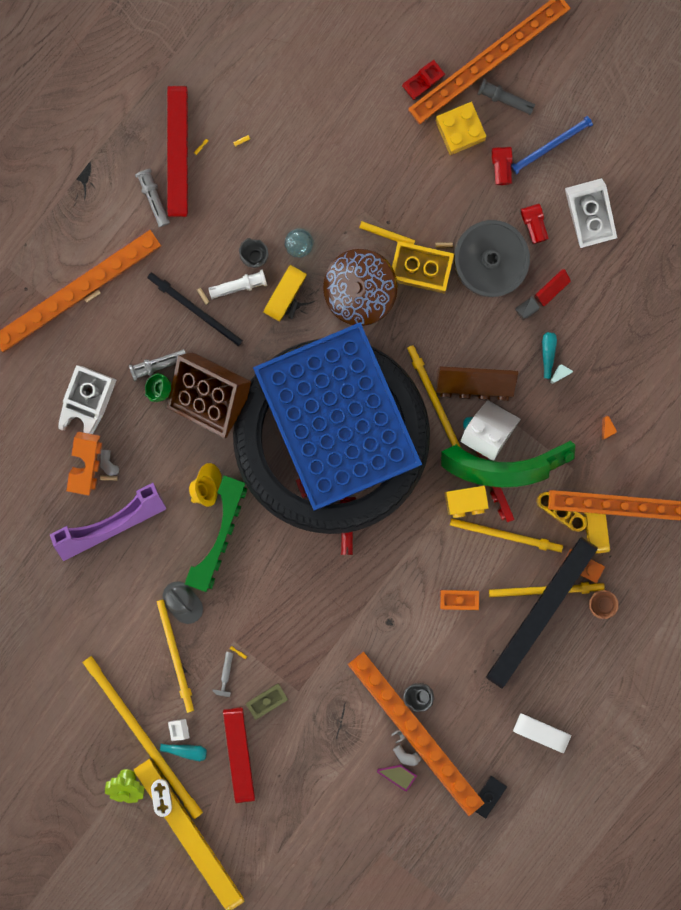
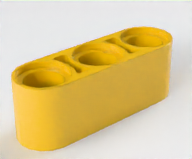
M290 265L263 313L280 322L307 274Z
M543 492L537 496V506L567 528L577 532L585 529L587 521L583 515L578 512L566 511L564 517H559L556 513L557 510H548V506L541 504V498L544 495L549 496V492ZM576 517L582 521V525L578 529L572 525V521Z
M584 513L587 521V540L598 547L595 554L610 552L606 514Z

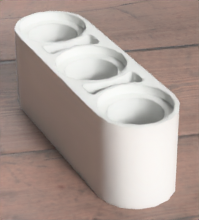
M520 713L513 729L515 733L561 753L565 752L572 736Z

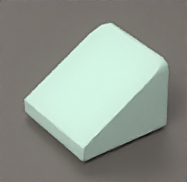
M562 364L559 365L550 383L557 382L573 371Z

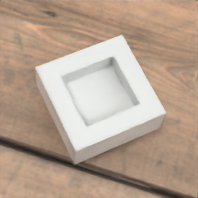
M186 719L168 722L172 741L190 738Z

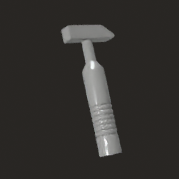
M226 651L221 677L222 688L221 690L212 689L216 695L230 697L231 692L225 691V687L229 681L233 652Z

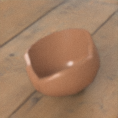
M607 590L595 592L589 600V609L599 619L613 617L619 608V602L615 594Z

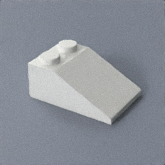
M602 178L565 188L580 248L617 238L607 187Z
M487 400L466 427L460 442L494 461L521 419Z

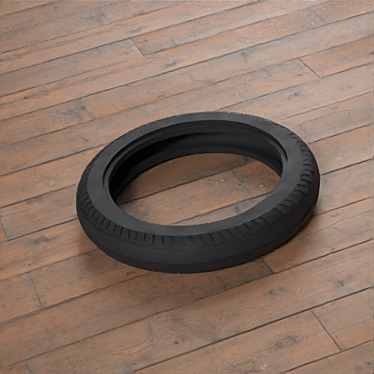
M319 339L294 345L280 352L272 359L284 355L300 347H303ZM371 347L422 465L382 482L381 485L364 497L347 503L330 504L315 511L309 500L295 495L284 487L274 476L266 462L262 446V430L269 404L256 374L251 379L248 398L233 427L235 458L241 476L253 496L266 510L285 523L302 530L323 534H340L364 529L392 514L406 501L418 484L427 462L430 446V426L427 410L418 388L407 372L392 358L376 348Z

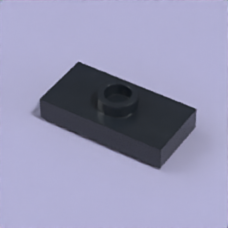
M490 776L478 793L484 804L475 812L486 819L507 786L493 776Z

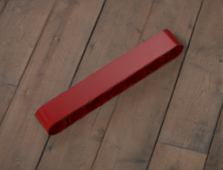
M187 86L167 87L168 217L188 216Z

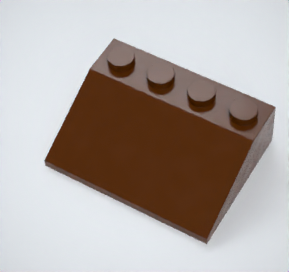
M193 352L178 355L167 409L223 438H227L248 398L251 381Z
M440 366L437 370L436 394H440V397L443 398L459 395L461 399H471V396H478L479 400H490V397H497L498 401H509V398L514 397L518 371Z

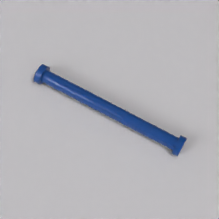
M585 116L584 120L516 164L512 163L511 169L515 174H518L519 170L584 128L593 126L591 119Z

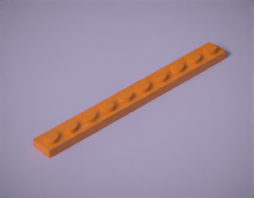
M565 0L548 1L409 107L408 111L420 125L570 11L571 8Z
M147 231L1 329L0 350L5 352L160 248L161 245L152 231Z
M364 651L348 663V666L468 816L472 815L484 802L411 710L404 704L403 700Z

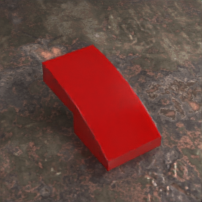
M432 60L421 68L417 74L404 82L402 87L415 100L443 78L445 73L435 60Z

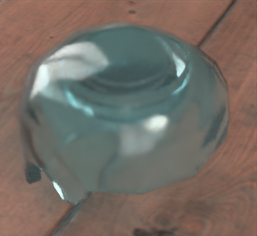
M296 228L287 234L284 245L287 253L293 257L302 258L311 252L314 239L311 232L305 228Z

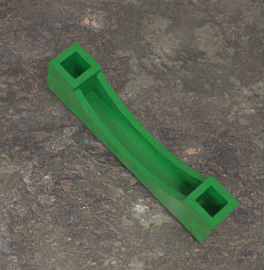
M223 476L217 494L221 495L223 505V517L219 535L205 559L196 567H190L185 585L207 592L208 588H213L215 578H212L215 570L219 571L222 560H219L221 552H226L229 543L226 542L228 534L232 535L235 524L232 523L234 516L238 517L242 507L239 505L240 499H245L248 491L244 482Z

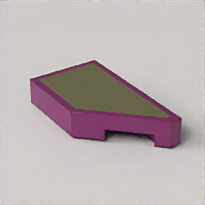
M401 764L377 770V773L406 792L417 777L416 774Z

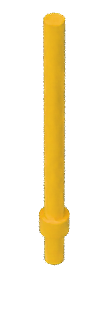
M414 345L407 347L413 361L411 363L414 369L418 371L451 445L457 444L461 447L426 373L423 359L419 358Z
M451 518L449 525L536 546L544 551L548 549L562 553L563 545L549 542L548 539L541 538L539 540Z
M581 582L580 585H573L568 593L581 592V594H589L592 591L605 590L604 583L589 584V582ZM547 586L489 590V597L539 595L543 593Z
M164 599L156 602L181 690L179 693L184 700L187 713L192 712L194 707L191 700V689L188 688Z

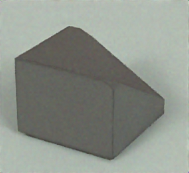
M531 296L524 303L516 307L515 310L520 318L525 320L537 312L540 307Z

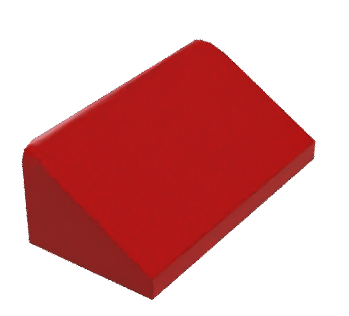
M562 269L534 295V298L542 306H546L571 282L566 270Z

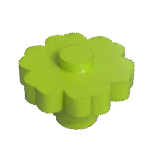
M124 769L120 771L117 778H111V781L106 782L105 794L110 795V799L117 802L136 803L139 799H143L144 787L140 785V782L136 781L137 778L134 771Z

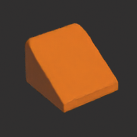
M605 416L602 419V440L617 433L609 416Z

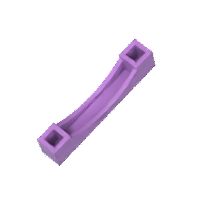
M154 483L137 490V495L127 506L103 521L78 528H68L66 526L50 534L53 546L62 560L65 561L166 510L164 501Z

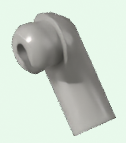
M101 450L100 467L109 476L118 475L119 467L113 465L110 461L111 450Z
M401 744L393 748L402 764L416 766L421 761V756L418 753L407 754Z

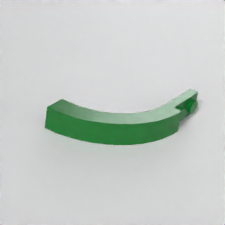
M572 441L535 458L516 462H497L482 459L466 452L457 444L441 451V466L445 470L463 480L491 487H518L541 482L549 478L551 470L575 459V444Z

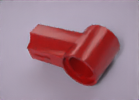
M492 148L495 185L512 184V148Z
M538 203L522 208V219L524 224L527 225L532 244L548 240L541 205Z

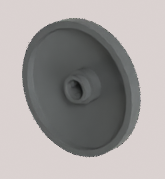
M486 220L472 225L460 236L455 246L453 262L459 280L467 289L483 297H499L514 291L523 282L530 265V253L524 237L516 228L502 221Z

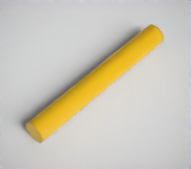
M361 221L360 229L396 242L415 243L413 239Z

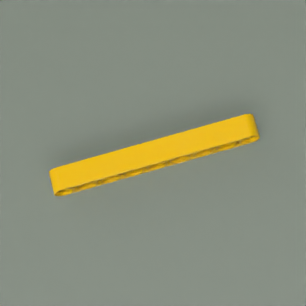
M151 758L134 768L136 776L152 798L151 786L153 782L157 779L165 780V778ZM158 783L155 790H159L160 796H163L162 791L166 788L161 783ZM169 786L172 810L164 818L225 910L235 909L245 902L243 896ZM161 799V805L158 807V809H161L162 812H165V810L168 808V805H164V800Z

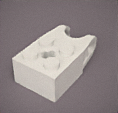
M76 365L63 399L59 429L65 430L72 419L78 417L84 423L83 433L93 434L104 415L117 380L86 367ZM92 386L93 392L89 395L87 388Z

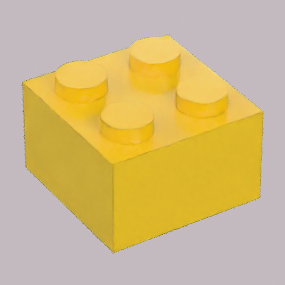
M472 102L436 116V124L450 155L486 140L487 136Z
M485 486L444 492L448 515H453V518L466 516L465 512H472V515L485 513L484 509H489Z

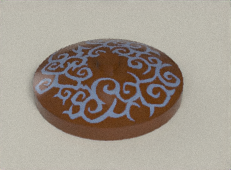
M352 249L340 254L332 261L324 277L323 290L329 309L338 319L350 325L361 322L362 326L380 321L391 311L396 301L398 285L391 264L382 255L368 249Z

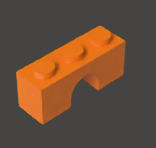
M83 432L76 433L71 456L80 457L85 462V467H72L69 472L66 491L89 496L92 489L95 490L97 478H94L95 472H98L100 465L97 455L101 454L102 450L99 435Z

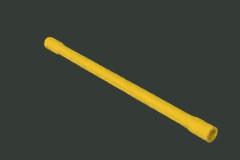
M92 656L84 660L82 663L95 678L182 800L192 818L195 819L200 816L203 811L186 791L102 673L97 662Z

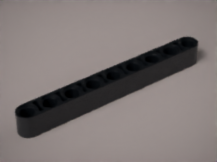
M583 537L577 541L488 672L486 679L501 689L506 685L596 553L597 546Z

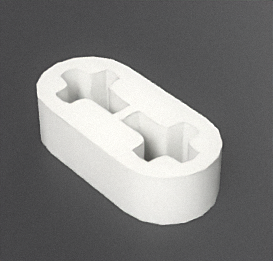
M157 779L151 786L154 811L158 816L165 817L172 810L170 788L166 780ZM158 783H161L166 788L162 791L163 796H160L159 790H155ZM161 799L164 800V805H168V808L165 810V812H162L161 809H158V807L161 805Z

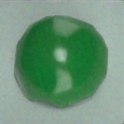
M160 373L151 375L145 384V396L151 402L164 401L169 397L172 390L169 379Z

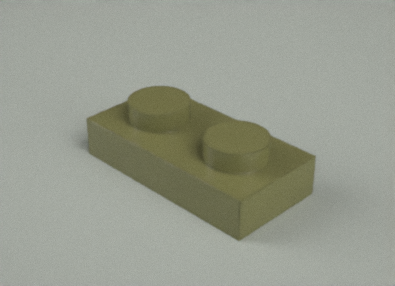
M279 683L245 704L254 719L257 720L286 702L288 698Z

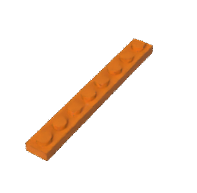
M549 490L548 510L681 521V501Z

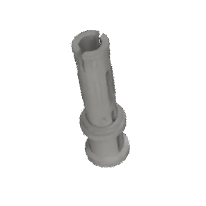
M146 169L135 174V177L140 181L142 193L147 196L158 227L168 225L170 221L157 193L158 185L154 183L151 175L152 170Z
M184 349L151 361L145 359L142 363L130 364L129 368L133 380L137 381V378L146 375L151 376L155 371L175 365L178 355L186 354Z

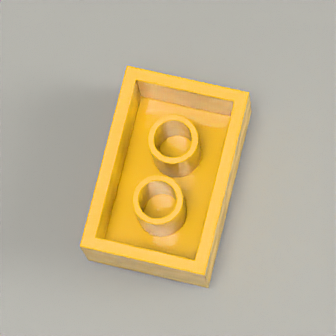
M398 241L392 264L397 283L445 294L454 254Z

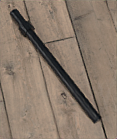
M152 272L148 275L147 279L157 285L160 291L169 294L238 347L241 345L242 339L172 288L169 282L161 280Z

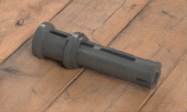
M486 79L483 80L477 93L478 95H485L491 98L493 102H503L531 115L535 107L534 103L502 90L503 88L500 85L495 86L488 83Z

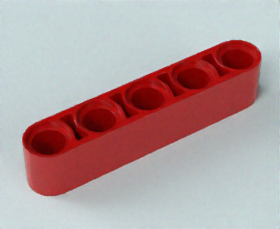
M243 708L224 709L223 716L235 803L255 801Z

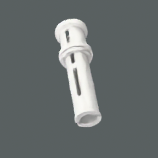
M261 269L258 273L244 274L243 278L209 287L208 289L211 299H215L247 289V291H251L254 287L268 285L264 271Z

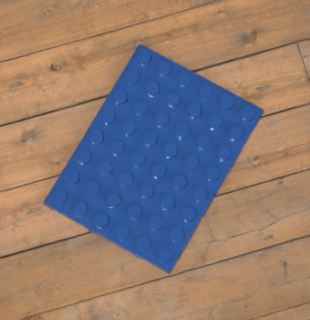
M361 322L253 367L314 511L422 465Z

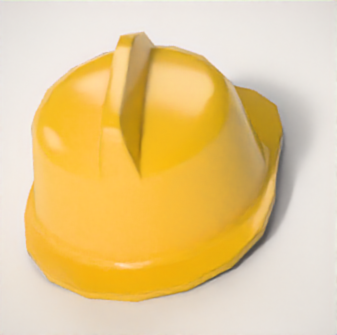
M204 464L199 470L197 478L190 483L189 493L192 503H199L206 507L215 504L217 492L222 481L221 472L215 464Z

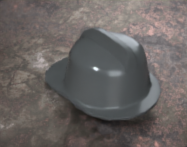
M179 581L167 585L162 597L172 615L178 621L185 624L198 621L202 616L203 605L192 589Z

